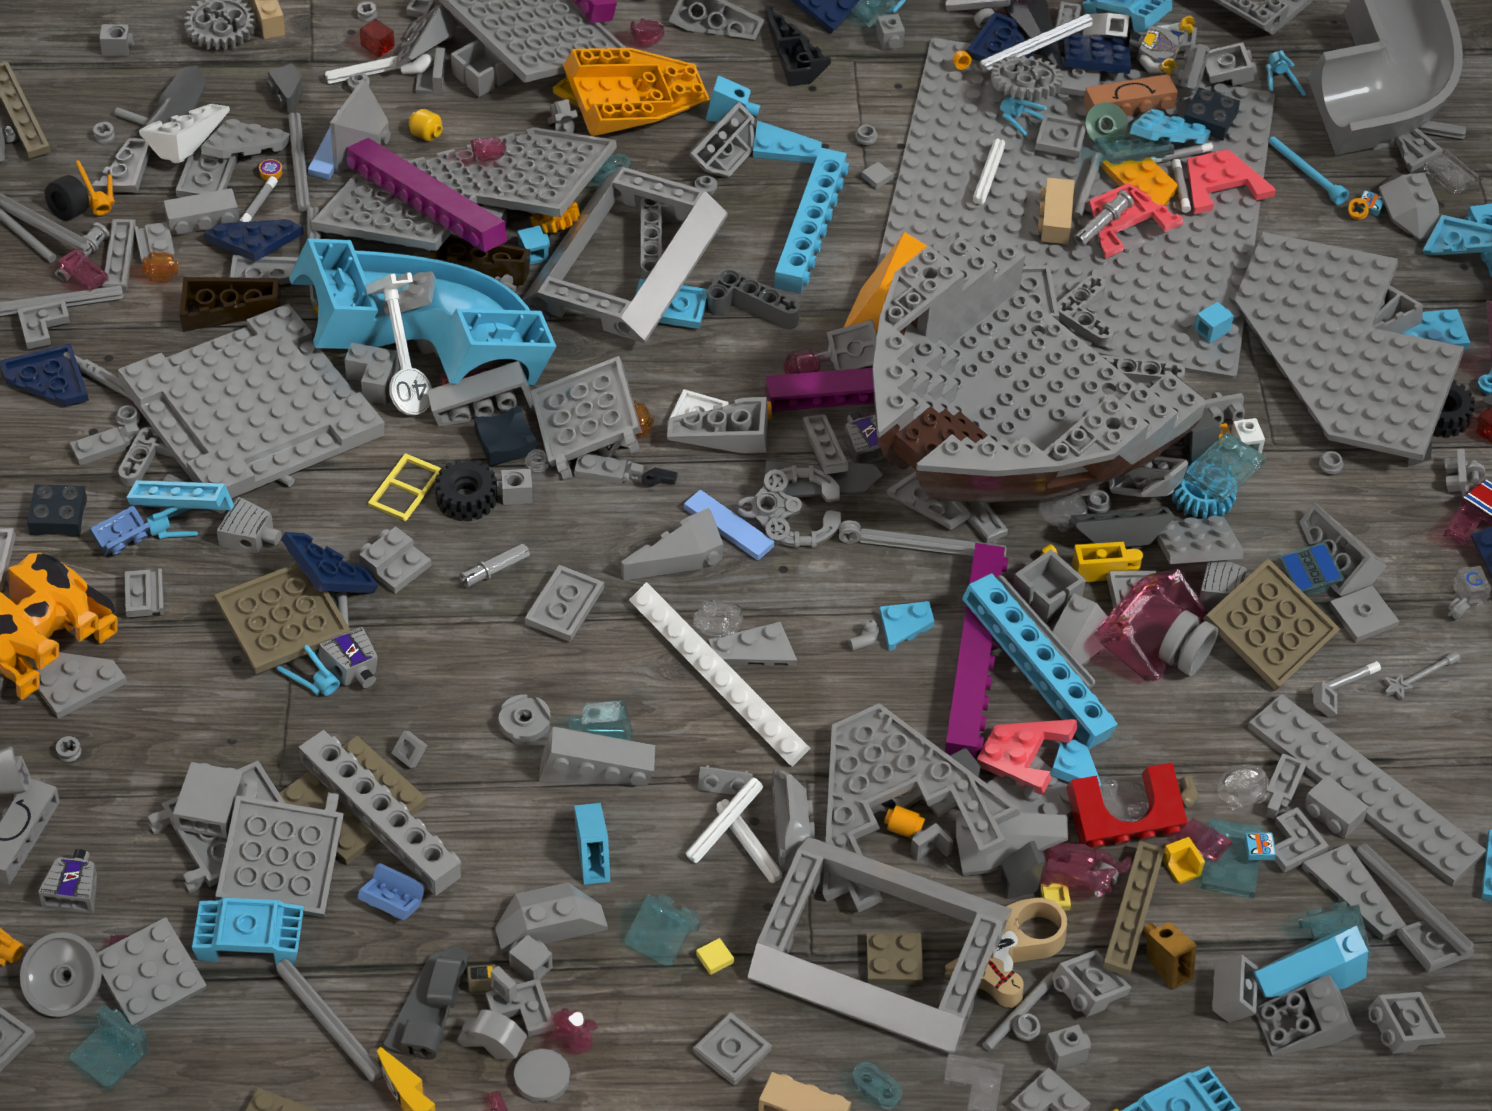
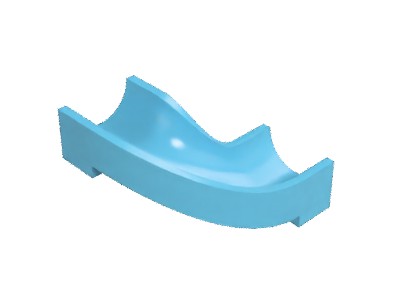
M307 239L289 279L292 285L315 286L319 308L318 325L313 339L315 348L349 349L351 343L373 347L396 343L391 317L386 316L383 309L385 302L384 293L367 295L365 285L390 274H395L398 277L411 272L413 276L419 272L426 273L433 271L436 278L432 304L401 312L406 340L425 339L434 344L450 384H459L469 371L483 363L497 359H514L520 362L528 384L535 385L556 348L542 312L530 311L529 307L515 292L488 275L461 265L430 258L383 252L355 251L351 240ZM409 284L397 288L398 291L408 290Z

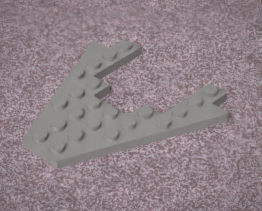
M880 703L832 724L825 843L862 855L856 839L880 829L871 808L917 787L920 788L928 807L951 796L954 797L982 857L1007 846L998 824L1016 817L1020 813L1015 804ZM824 871L823 895L826 902L850 892L859 912L883 902L879 890Z

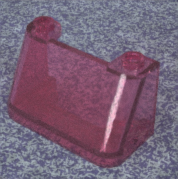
M1179 569L1152 573L1136 583L1096 630L1095 636L1105 648L1145 681L1151 680L1153 682L1164 675L1166 666L1158 657L1159 650L1176 618L1183 611L1187 610L1198 616L1199 624L1205 622L1203 618L1208 612Z

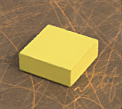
M1067 883L1040 885L1041 898L1056 902L1064 911L1070 910L1071 903Z
M720 938L696 950L697 957L710 975L734 963V957Z

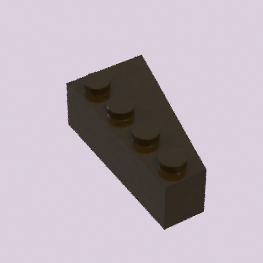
M450 234L437 251L431 250L427 257L461 265L494 279L497 276L502 278L508 274L513 277V285H524L530 272V249L501 244L483 252L454 234Z
M183 277L179 315L183 332L244 321L280 307L281 291L279 279Z

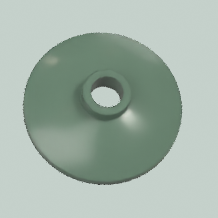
M1099 103L1093 106L1086 115V132L1089 138L1096 144L1105 147L1114 146L1120 143L1127 134V116L1119 106L1113 103ZM1101 123L1107 125V130L1102 129Z

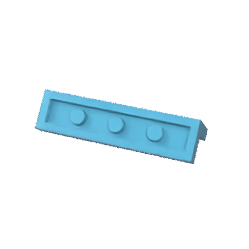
M136 480L126 497L130 505H142L143 507L170 508L176 506L183 507L184 509L232 510L234 506L224 483Z

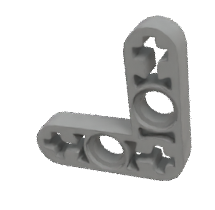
M1090 275L1058 301L1059 321L1096 345L1108 346L1113 340V327L1086 310L1103 296L1106 281L1099 275ZM1083 296L1086 298V300L1078 301L1075 299V297ZM1087 320L1090 324L1082 325L1078 321Z
M145 427L139 431L119 467L120 482L125 486L131 487L136 480H142L156 453L175 458L152 427ZM139 453L146 455L145 458L140 460L133 458Z

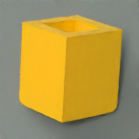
M1190 837L1166 845L1162 859L1177 884L1200 877L1205 863Z

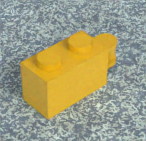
M1124 542L1079 544L1074 547L1071 564L1072 568L1086 579V582L1107 581L1106 575L1109 571L1139 570L1143 553L1139 549H1126Z

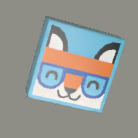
M1364 190L1361 198L1368 203V214L1379 216L1384 205L1381 195ZM1357 206V210L1363 212L1362 208L1365 207Z
M1272 833L1245 834L1244 839L1248 860H1275L1276 851Z

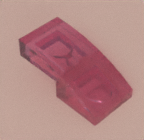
M1193 817L1176 836L1177 841L1190 837L1201 856L1214 863L1218 861L1232 844L1230 839L1212 827L1207 828Z

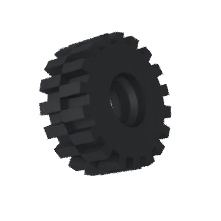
M1453 380L1443 406L1449 412L1441 411L1435 427L1434 436L1436 437L1444 434V438H1449L1451 433L1454 437L1458 436L1460 432H1465L1466 428L1470 425L1475 409V398L1471 397L1472 392L1470 390L1465 391V385H1456V380Z
M460 459L455 460L454 465L450 462L447 463L446 470L441 468L439 475H436L435 478L436 504L440 506L442 513L447 511V517L451 519L453 516H456L457 521H462V518L472 521V517L475 516L477 520L481 519L482 513L488 515L490 508L494 509L496 505L497 479L494 471H489L487 464L481 466V461L479 460L471 463V459H465V462L461 463ZM465 488L475 491L467 495L458 493L459 490Z

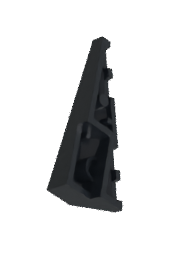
M1046 0L1010 1V6H1004L1007 16L1015 20L1017 28L1028 39L1054 28ZM1058 41L1037 50L1047 61H1050L1051 65H1056V69L1061 71L1065 69Z
M772 5L764 6V14L789 87L811 84L831 64V58L821 54V49L818 46H812L809 38L792 23L788 24L785 22L784 16L775 13Z

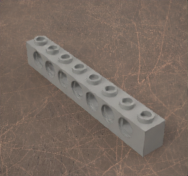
M323 730L299 746L300 762L331 793L339 794V801L435 896L461 878V861L454 852L450 853L444 848L440 838L436 835L432 836L427 831L424 823L419 818L415 819L409 813L408 808L403 802H397L392 797L390 790L385 785L381 786L375 780L374 775L369 769H364L359 765L354 754L351 752L347 753L342 748L341 743L335 736L331 737Z

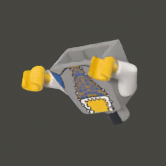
M1186 16L1178 23L1161 26L1152 25L1149 27L1146 36L1133 32L1129 44L1140 48L1137 60L1148 73L1169 74L1171 76L1173 74L1172 68H1177L1174 60L1182 45L1185 35L1183 32L1185 30L1187 33H1193L1194 27L1192 24L1196 22L1192 16Z

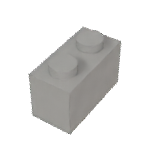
M1328 775L1307 793L1303 806L1310 816L1317 818L1331 832L1338 834L1343 839L1347 838L1364 822L1369 807Z
M1242 954L1215 963L1212 1010L1228 1023L1256 1014L1257 981L1253 972L1258 970V967Z

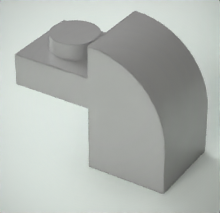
M481 1010L478 1017L468 1018L462 1027V1032L457 1041L463 1047L483 1046L496 1060L512 1059L517 1057L527 1035L508 1017L495 1011Z

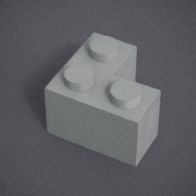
M351 343L345 357L346 379L361 382L362 395L368 402L386 405L390 395L389 385L391 379L399 371L398 352Z

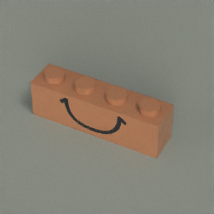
M1166 74L1086 87L1083 104L1088 113L1093 106L1099 103H1113L1119 106L1128 116L1146 113L1148 110L1151 111V109L1165 110L1175 108L1178 91L1170 75Z

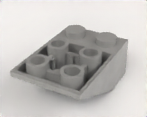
M1326 975L1256 1006V1015L1273 1056L1333 1045L1358 1034L1340 989L1330 975Z

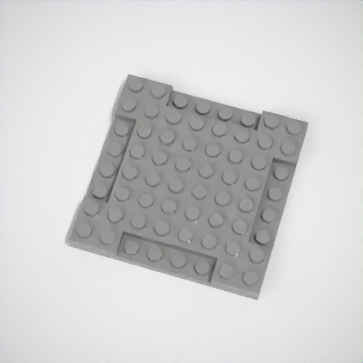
M289 303L247 319V327L166 358L162 353L118 369L119 384L192 482L224 483L231 498L384 436L385 422L361 392H354L321 349L315 348L312 331Z

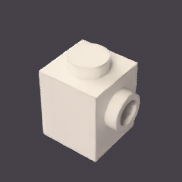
M1257 418L1233 421L1231 434L1235 440L1234 449L1238 458L1260 456L1265 438Z

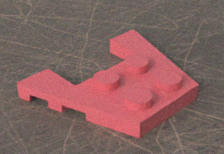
M1229 149L1191 157L1187 160L1189 185L1191 186L1194 215L1213 210L1214 203L1208 194L1211 192L1247 185L1256 201L1275 196V188Z
M1130 183L1089 200V207L1093 218L1103 210L1106 202H1111L1117 196V192L1120 190L1127 192L1134 201V205L1124 210L1118 220H1112L1098 233L1105 259L1124 251V245L1115 233L1153 217L1164 232L1183 225V218L1180 215H1173L1166 206L1156 204L1149 195Z
M1077 720L995 725L977 758V763L984 770L1002 778L1008 776L1016 780V784L1022 787L1028 785L1034 788L1035 793L1043 795L1051 780L1050 771L1029 767L1044 739L1070 743L1078 728Z

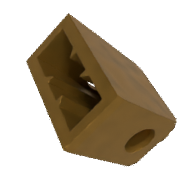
M1170 922L1159 927L1154 923L1147 924L1142 929V935L1147 939L1146 957L1169 988L1173 990L1194 979L1196 944Z

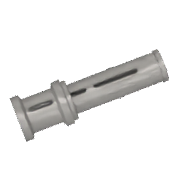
M1124 190L1118 191L1117 196L1111 202H1106L1103 210L1074 235L1075 241L1084 247L1112 220H1118L1124 210L1134 205L1132 197Z
M98 222L92 223L90 231L86 235L81 236L89 240L90 249H87L85 253L75 249L59 269L55 271L56 276L61 281H68L89 254L97 252L99 244L109 238L110 234L107 228Z

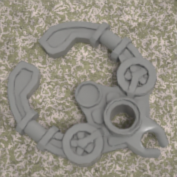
M792 465V467L781 470H770L764 477L763 487L755 497H745L737 502L738 506H742L745 503L751 504L752 509L749 512L742 508L737 509V512L744 517L756 518L765 528V535L775 541L774 544L776 545L783 544L795 548L811 546L816 548L817 545L833 537L841 524V512L829 510L823 517V528L818 531H811V536H799V531H790L789 523L785 519L798 515L801 511L802 502L799 498L784 493L786 492L788 482H797V478H809V482H815L821 486V494L826 502L830 503L840 499V489L837 482L828 474H824L823 471L813 468V465H809L808 468H797L796 465ZM764 504H769L773 508L770 510H765L761 506Z

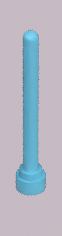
M1276 137L1269 138V144L1328 192L1332 202L1340 205L1346 201L1349 196L1347 189L1342 185H1333Z

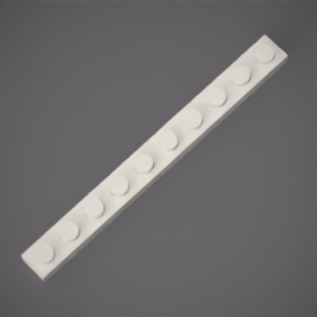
M647 582L629 599L789 765L793 767L811 749Z

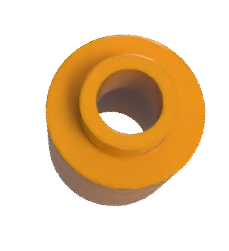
M896 805L894 810L889 808L884 823L888 825V831L911 839L918 831L922 830L925 818L919 817V813Z

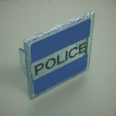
M1326 541L1279 555L1289 579L1303 593L1309 591L1311 595L1328 591L1331 584L1344 581V577Z

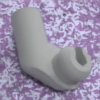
M866 620L863 623L864 629L861 636L848 640L851 651L862 649L875 643L879 633L875 620Z

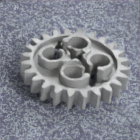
M205 0L204 3L197 1V6L191 5V11H186L187 16L184 17L185 32H187L188 38H192L193 43L198 42L199 47L206 44L207 49L215 46V49L218 50L220 46H223L227 50L228 45L236 48L235 43L238 42L243 45V39L249 40V34H254V29L256 28L253 8H248L247 2L242 4V0ZM204 12L208 13V22H205ZM232 23H236V33L233 32Z
M1024 55L1021 58L1013 56V59L1005 57V61L999 60L998 64H994L991 72V83H993V87H997L998 92L1004 91V96L1012 95V99L1020 97V101H1022L1024 98H1027L1031 102L1032 98L1041 101V97L1049 99V96L1054 97L1055 93L1060 92L1063 74L1060 73V69H1056V65H1050V61L1042 62V58L1035 60L1033 56L1030 58H1026Z

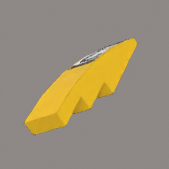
M380 1047L377 1050L378 1065L381 1067L384 1079L402 1110L435 1111V1103L423 1095L422 1079Z

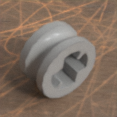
M363 2L358 5L357 12L360 20L371 22L377 18V9L374 3Z
M100 122L94 126V137L98 143L108 144L115 139L114 127L111 123Z
M853 520L842 522L839 526V539L847 544L857 543L861 539V525Z
M63 737L56 744L57 755L62 761L72 762L81 755L80 743L75 737ZM71 746H73V751L68 750L66 753L64 752V748L69 749Z

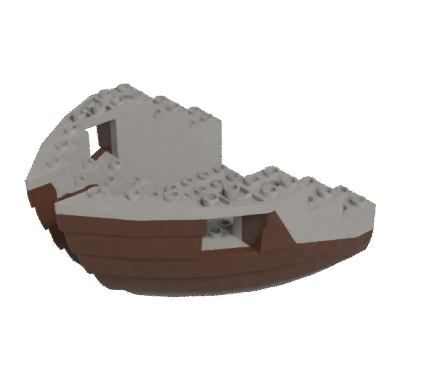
M991 227L970 244L960 236L939 253L930 245L923 249L894 273L880 314L872 370L878 447H881L883 456L887 457L888 462L892 466L896 464L900 469H907L910 466L916 470V479L919 480V484L925 490L926 495L938 501L993 503L1042 500L1093 488L1123 476L1152 461L1181 440L1200 422L1206 400L1170 371L1150 388H1147L1141 382L1136 385L1019 290L1025 255ZM1040 331L1043 336L1036 337L1031 332ZM1105 388H1109L1113 390L1114 393L1105 394L1102 390Z

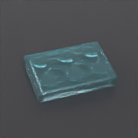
M1128 133L1095 138V147L1112 164H1121L1123 161L1128 160L1143 161L1145 158L1150 157L1164 158L1166 155L1174 154V145L1166 137L1159 138L1156 141Z
M1226 432L1186 469L1183 479L1215 500L1223 503L1265 463L1266 456Z
M1210 818L1201 889L1254 899L1259 860H1248L1244 837L1246 833H1262L1263 827Z

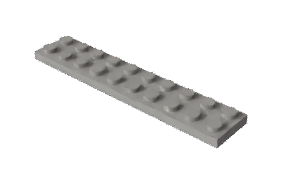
M1283 694L1249 722L1248 729L1280 754L1283 753L1307 762L1304 772L1319 783L1328 775L1369 806L1365 816L1368 822L1451 886L1485 856V848Z

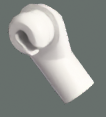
M429 54L420 55L414 62L401 66L402 74L423 73L433 65V58Z

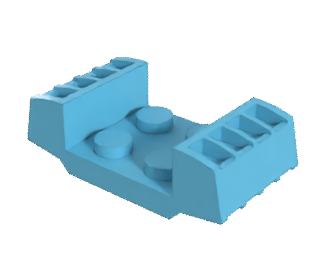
M1086 0L1082 3L1086 14L1115 12L1131 16L1133 29L1136 32H1146L1150 26L1172 11V0Z
M222 898L218 901H199L192 950L198 960L218 962L219 951L274 953L276 965L283 959H288L292 964H295L304 906L284 904L279 900Z
M1207 1066L1196 1072H1189L1155 1089L1121 1111H1241V1109L1211 1071V1068Z

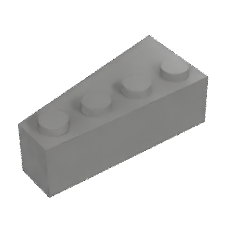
M519 361L463 378L459 384L449 383L427 390L431 410L438 426L470 422L473 417H491L493 414L505 413L511 408L518 406L522 410L527 409L528 413L536 412L530 392L531 389Z
M553 727L541 754L539 782L647 786L654 772L655 745Z

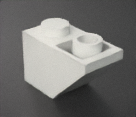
M1113 13L1089 14L1093 18V25L1083 30V36L1100 35L1107 39L1119 37L1126 41L1129 23L1128 15Z

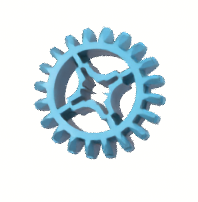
M1204 461L1201 465L1193 462L1191 466H1187L1182 483L1174 488V492L1171 493L1172 503L1177 504V510H1184V516L1191 514L1193 518L1201 517L1202 519L1209 518L1210 516L1223 517L1225 513H1229L1233 504H1235L1237 494L1235 479L1230 478V472L1223 473V467L1215 468L1214 463L1208 466Z

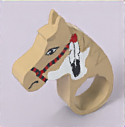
M1032 898L1020 900L1006 906L1012 909V913L994 958H990L978 989L988 992L1001 1006L1012 1008L1019 1005L1023 1000V979L1020 975L1013 972V963L1051 957L1057 954L1065 944L1067 916L1063 908L1052 900ZM1042 917L1054 922L1058 926L1059 931L1052 937L1035 939L1027 936L1019 927L1028 919ZM959 958L946 964V978H951Z

